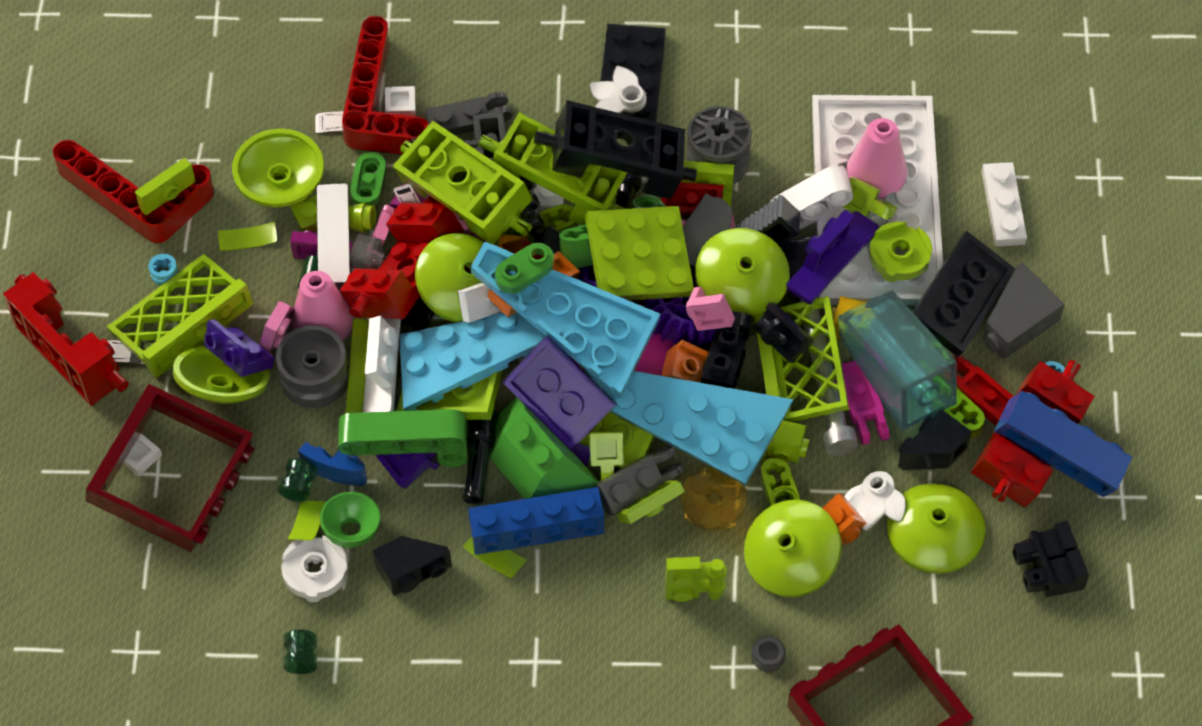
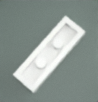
M1013 162L983 164L982 177L995 247L1026 245L1027 235Z

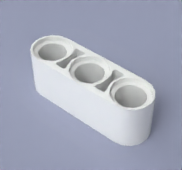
M837 165L828 167L779 194L783 195L799 210L801 214L799 219L800 230L847 205L853 199L847 170L845 167Z

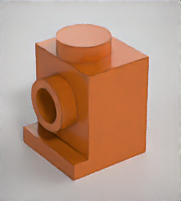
M681 340L667 351L661 376L700 383L704 363L708 358L709 352Z

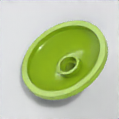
M270 129L255 134L240 146L233 159L232 174L236 187L248 200L266 207H286L303 201L317 189L324 174V160L318 145L307 135L291 129Z
M747 228L728 229L714 235L702 247L695 265L697 287H702L706 296L724 294L732 311L746 313L753 316V318L763 315L769 302L779 304L787 290L786 285L790 276L788 261L778 244L767 235ZM740 262H748L751 267L745 269L740 265Z
M460 233L442 235L431 241L423 249L415 267L416 286L423 301L437 315L455 323L463 321L458 291L482 283L473 274H469L464 270V267H468L471 270V266L484 243L476 237Z
M205 345L193 347L177 356L173 364V377L178 385L190 395L211 403L234 404L245 402L261 394L269 384V369L241 377L208 350Z
M938 483L918 485L902 493L906 502L904 517L900 522L887 518L886 526L890 545L901 560L923 572L944 574L962 569L976 558L985 539V521L978 505L966 493L955 487ZM934 515H940V516H942L944 519H943V520H936V519H934L933 516H934Z
M804 500L782 501L764 510L750 526L744 544L745 563L752 578L766 591L781 597H800L822 587L837 569L842 552L841 535L835 521L820 506ZM788 537L791 538L790 545L783 547V540Z

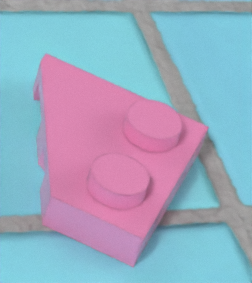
M281 301L277 303L265 324L259 343L270 354L273 348L277 349L284 336L287 335L286 331L291 323L290 318L294 307Z

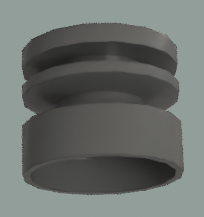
M707 107L698 112L692 118L688 127L686 161L734 164L733 184L739 182L747 173L750 163L752 131L749 121L742 113L730 107Z

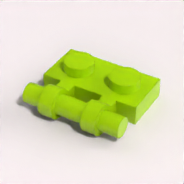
M700 556L666 558V600L674 599L677 602H686L693 598H699V592H707L712 600L720 599L726 588L727 568L721 559H714L712 562H700Z

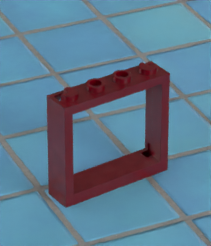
M148 383L86 488V502L192 553L197 543L201 545L204 543L210 531V527L207 524L211 517L217 518L221 513L226 501L222 498L227 489L233 491L240 478V473L237 471L241 464L247 465L255 451V448L252 447L253 433ZM154 410L236 449L190 532L107 492Z
M900 624L890 630L883 628L873 636L872 641L863 647L861 645L853 647L846 653L844 659L836 664L834 662L826 664L818 671L817 676L807 681L804 679L796 683L790 689L787 707L801 726H826L808 701L895 646L950 717L937 726H971L974 719Z

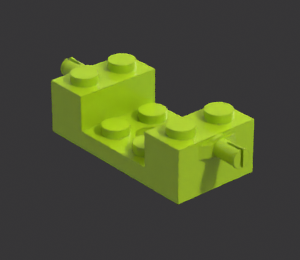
M520 112L500 143L483 134L477 145L493 153L492 161L518 179L522 176L574 203V208L568 219L580 225L586 224L585 215L587 211L625 209L615 204L616 194L627 172L590 163L582 178L552 171L553 153L551 147L534 144L533 141L536 130L552 135L555 134V131Z
M432 121L413 143L405 141L404 144L406 146L402 144L400 151L404 154L393 165L404 185L411 184L413 190L424 199L430 195L462 217L470 231L494 245L510 227L521 233L522 236L528 235L527 231H531L532 225L519 218L522 211L533 200L525 183L454 134ZM456 173H467L463 181L458 183L452 182V178Z

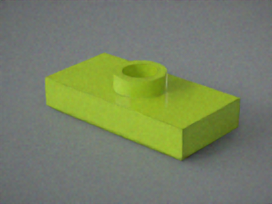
M186 158L181 159L137 189L135 194L139 209L145 215H148L165 202L175 199L181 191L195 183L192 164Z
M665 481L658 486V489L650 491L648 495L623 508L616 515L621 523L632 524L645 515L647 518L655 516L664 510L663 505L684 493L685 490L680 481Z

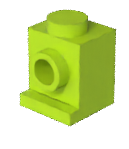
M783 420L761 460L766 461V457L771 456L781 458L786 462L798 463L800 457L806 458L810 439L805 438L806 425Z

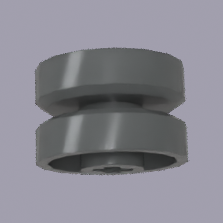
M313 325L296 328L284 336L277 347L275 358L284 394L292 402L302 407L311 408L330 405L339 399L348 387L349 377L347 355L342 339L328 328Z

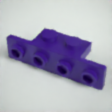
M844 210L837 218H830L823 228V233L819 237L813 236L805 248L807 256L804 265L787 282V290L807 304H812L870 242L880 226L858 211H854L851 214Z

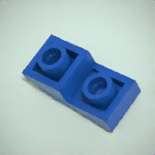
M307 442L298 450L301 466L320 477L352 486H364L367 483L365 464L357 456H348L338 451L331 457L322 447L317 446L315 448Z

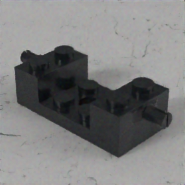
M567 100L556 122L555 134L552 135L536 130L534 135V144L551 147L553 153L552 171L582 178L589 163L642 176V193L666 199L672 198L682 179L694 182L697 176V169L683 167L685 129ZM616 139L625 140L628 146L619 144Z

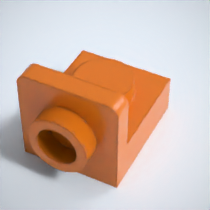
M837 493L822 508L835 521L841 535L842 545L856 540L861 534L860 529L867 524L843 494Z

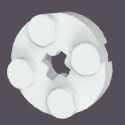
M323 535L322 538L315 537L312 541L295 540L286 548L283 554L281 569L285 585L292 593L305 598L309 602H318L322 598L337 592L349 574L344 549L342 546L332 543ZM321 562L323 564L319 572L311 573L308 572V563L318 564Z

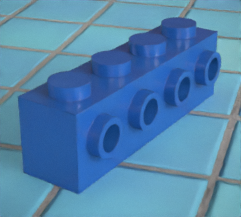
M1023 391L1008 400L994 430L995 433L1102 497L1118 490L1132 459V456L1123 452L1119 445L1103 440L1091 428L1078 425L1068 419L1064 412L1048 407L1036 395Z
M598 487L468 508L475 555L604 534V512Z

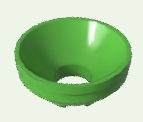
M344 492L331 497L324 504L320 513V524L324 535L332 543L347 548L358 547L368 543L377 534L380 526V511L377 504L370 497L358 492ZM347 523H355L360 527V531L355 535H346L341 531V528Z

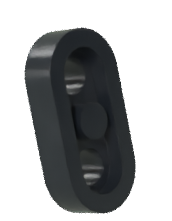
M732 311L735 317L732 327L725 328L738 331L740 336L747 338V340H749V336L756 335V330L753 328L756 320L753 316Z

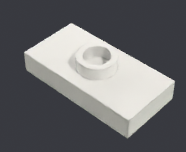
M484 283L458 291L463 322L470 323L501 312L487 297L489 288Z

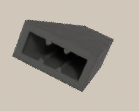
M705 194L683 226L692 278L695 276V265L702 247L714 235L730 229L732 208L719 197L713 198L708 194Z
M1021 262L1017 265L986 323L983 339L991 351L997 352L1003 359H1006L1059 322L1065 304Z

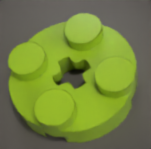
M891 222L881 226L875 232L874 238L870 243L869 259L875 270L882 274L884 280L888 282L911 280L928 270L932 243L929 236L919 227L914 229L908 227L905 222ZM895 247H900L901 250L907 249L908 252L905 255L895 254Z

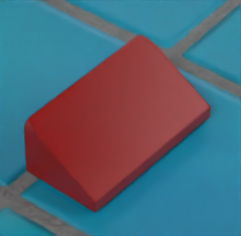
M680 182L672 198L666 199L661 197V201L667 207L679 206L681 217H690L705 194L713 198L719 197L723 199L724 185Z

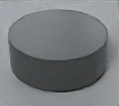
M765 636L758 639L752 647L751 658L753 664L765 672L778 670L785 661V646L775 637Z

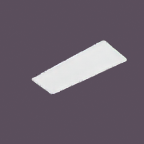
M318 185V271L328 274L334 283L346 282L350 274L348 185Z

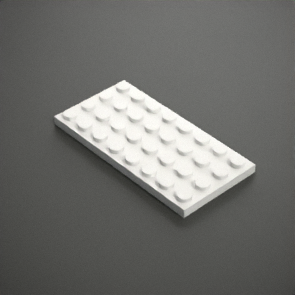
M812 95L814 175L831 166L837 165L847 168L848 160L868 125L873 120L879 118L893 121L898 127L908 170L906 182L896 194L893 192L887 194L886 198L880 199L898 207L892 219H883L873 212H870L868 218L880 227L891 222H905L908 227L914 229L919 227L929 236L932 243L929 268L926 272L911 280L888 282L884 280L882 274L878 273L870 262V240L819 295V298L829 296L831 305H838L840 296L875 305H917L943 265L932 96ZM841 207L817 220V237L823 233V228L830 218H837L847 209ZM895 247V254L905 255L908 252L907 249L901 250L900 247Z

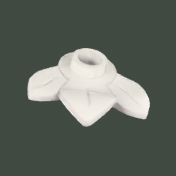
M617 66L615 68L613 81L590 83L592 95L599 101L595 106L597 108L617 113L623 111L637 112L646 104V94L638 85V77L624 67Z
M876 471L869 474L864 479L863 484L851 488L845 494L846 499L866 521L867 524L862 527L865 531L870 529L883 515L898 522L904 517L906 510L905 498L895 489L893 478L886 472ZM883 483L880 488H873L874 485Z

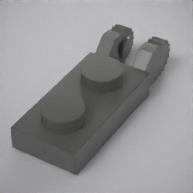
M502 91L489 93L485 98L479 97L425 109L428 124L434 121L454 135L474 131L473 115L487 114L488 110H491L489 113L503 112L505 122L513 117V112L511 108L503 107L507 105L506 103H508L509 99L507 93Z
M669 445L651 455H645L597 483L595 486L599 488L600 497L607 513L610 515L618 513L623 508L648 495L650 491L658 489V486L665 481L671 480L683 473L684 469L680 463L672 464L660 472L656 465L675 455V448Z

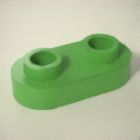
M368 152L357 159L350 188L351 199L354 205L367 203L368 206L375 207L380 203L387 174L386 161L380 154Z
M533 243L505 259L495 270L497 287L505 293L513 294L520 292L548 275L554 266L553 251L545 244ZM542 255L543 258L537 260L534 259L533 256ZM508 271H515L517 274L509 276L506 273Z

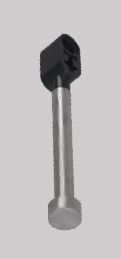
M809 236L792 238L780 246L788 261L789 280L804 265L807 256L805 248L811 240ZM797 297L798 303L804 302L802 299ZM819 309L812 310L807 319L818 324L821 321ZM803 323L804 331L810 335L814 329ZM820 333L812 343V346L823 351L827 346L825 335ZM810 352L813 364L818 356ZM824 360L816 373L827 379L833 372V366ZM817 381V386L819 390L823 383ZM829 387L821 401L826 404L840 401V395ZM844 412L825 415L828 431L823 435L826 452L832 456H842L856 450L858 442L853 427L847 426Z

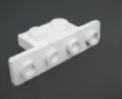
M381 316L369 319L363 412L394 411L401 319H383Z

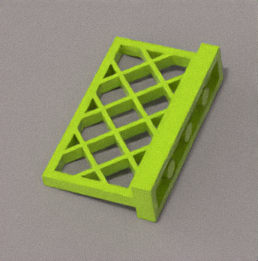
M203 254L108 325L107 329L112 336L119 340L147 366L149 372L155 378H158L173 367L178 355L205 342L204 338L208 320L215 319L225 327L254 303L245 282L240 278L235 280ZM203 267H207L210 270L209 277L194 278L195 273ZM214 285H228L220 293L213 294ZM194 286H208L207 294L192 295V288ZM186 287L185 295L170 296L171 291L175 288ZM205 303L197 311L189 312L190 304ZM184 304L182 313H167L169 305ZM162 305L161 314L146 315V310L150 307ZM181 321L172 330L164 331L166 322ZM144 323H159L158 331L143 332ZM128 324H137L135 333H122L120 330ZM156 340L144 351L140 348L141 341Z
M829 296L815 299L812 304L800 302L780 307L789 316L795 318V322L799 326L804 323L814 329L810 333L813 342L820 333L829 337L830 342L823 351L812 345L810 346L808 351L817 355L818 358L810 368H807L798 363L804 354H800L795 363H789L775 348L765 344L760 338L761 335L757 332L766 395L793 399V401L800 395L810 401L803 410L791 412L790 407L783 419L789 422L850 410ZM825 308V315L818 324L807 319L812 310ZM763 315L754 317L756 320L755 324L762 318ZM824 360L835 366V369L827 379L816 373ZM793 367L805 373L796 386L786 381V377ZM811 377L823 383L814 396L802 390ZM829 387L840 395V401L826 404L820 399Z

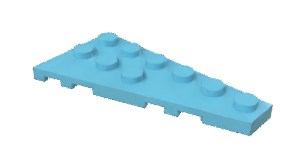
M484 242L471 266V273L545 336H549L565 353L604 386L621 398L660 320V313L553 269L548 275L520 292L513 294L505 293L496 285L495 270L502 261L514 255V253ZM508 271L506 274L514 276L517 273L515 271Z
M518 312L510 317H507L504 313H499L470 323L461 321L400 334L404 411H414L417 406L430 400L435 403L444 399L443 394L457 387L464 389L497 371L500 372L508 368L509 362L521 356L525 359L546 336Z
M588 371L586 372L617 403L610 411L611 413L745 486L793 403V399L637 371L633 372L621 398H619Z

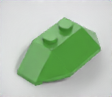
M517 397L500 412L494 434L496 440L491 449L490 459L524 499L595 488V485L599 483L576 454Z

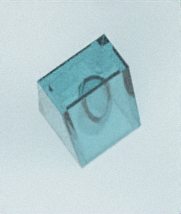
M893 290L881 296H876L872 300L838 316L839 338L902 431L925 420L928 416L937 414L941 409L945 410L957 404L956 360Z

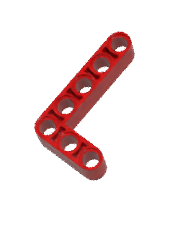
M370 16L363 21L342 117L343 140L352 149L403 155L404 153L400 151L402 144L406 146L404 144L405 141L413 143L429 124L425 119L418 116L376 112L389 48V35L386 19L380 16Z
M73 140L60 141L53 148V156L58 172L65 180L153 243H162L168 240L214 196L215 191L210 170L202 164H194L192 169L195 183L181 191L175 199L165 202L148 215H145L139 209L135 194L139 187Z

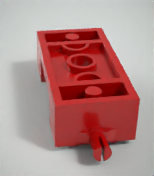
M430 195L422 203H400L395 208L386 226L396 239V245L392 247L389 255L378 269L355 268L348 275L346 282L339 290L351 307L349 312L352 316L356 318L381 316L383 319H404L420 296L415 281V267L423 249L431 241L442 235L451 233L462 234L464 231L452 210L439 203Z
M32 272L27 277L25 274L19 275L14 281L15 285L3 293L17 330L90 406L94 405L115 388L118 392L126 390L129 382L118 372L120 367L112 356L115 354V351L110 343L104 338L99 340L92 331L75 344L65 333L59 335L56 330L63 326L64 323L60 314L63 309L54 297L57 294L56 289L48 279L42 281L35 272Z
M1074 360L1068 361L1063 373L1057 372L1040 361L1026 376L1016 393L1018 394L1023 391L1036 395L1043 404L1064 412L1068 419L1077 424L1082 420L1095 397L1073 381L1081 368L1079 363L1074 366L1076 363ZM994 432L970 473L995 488L992 497L995 499L999 496L997 501L1004 502L1007 496L1026 508L1040 494L1053 469L1047 463Z

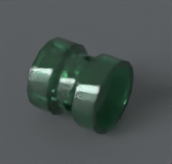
M291 458L287 461L284 469L286 476L280 480L277 491L282 497L290 501L303 503L310 496L311 488L309 485L315 481L318 468L307 460Z
M303 629L285 633L284 648L287 650V654L283 657L284 670L292 674L314 672L317 669V656L314 654V650L317 648V634Z

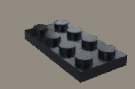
M607 24L600 82L613 81L615 68L617 66L624 67L638 77V85L646 94V104L640 111H623L621 114L657 122L666 28Z
M966 231L950 252L908 320L958 358L964 353L1016 268Z

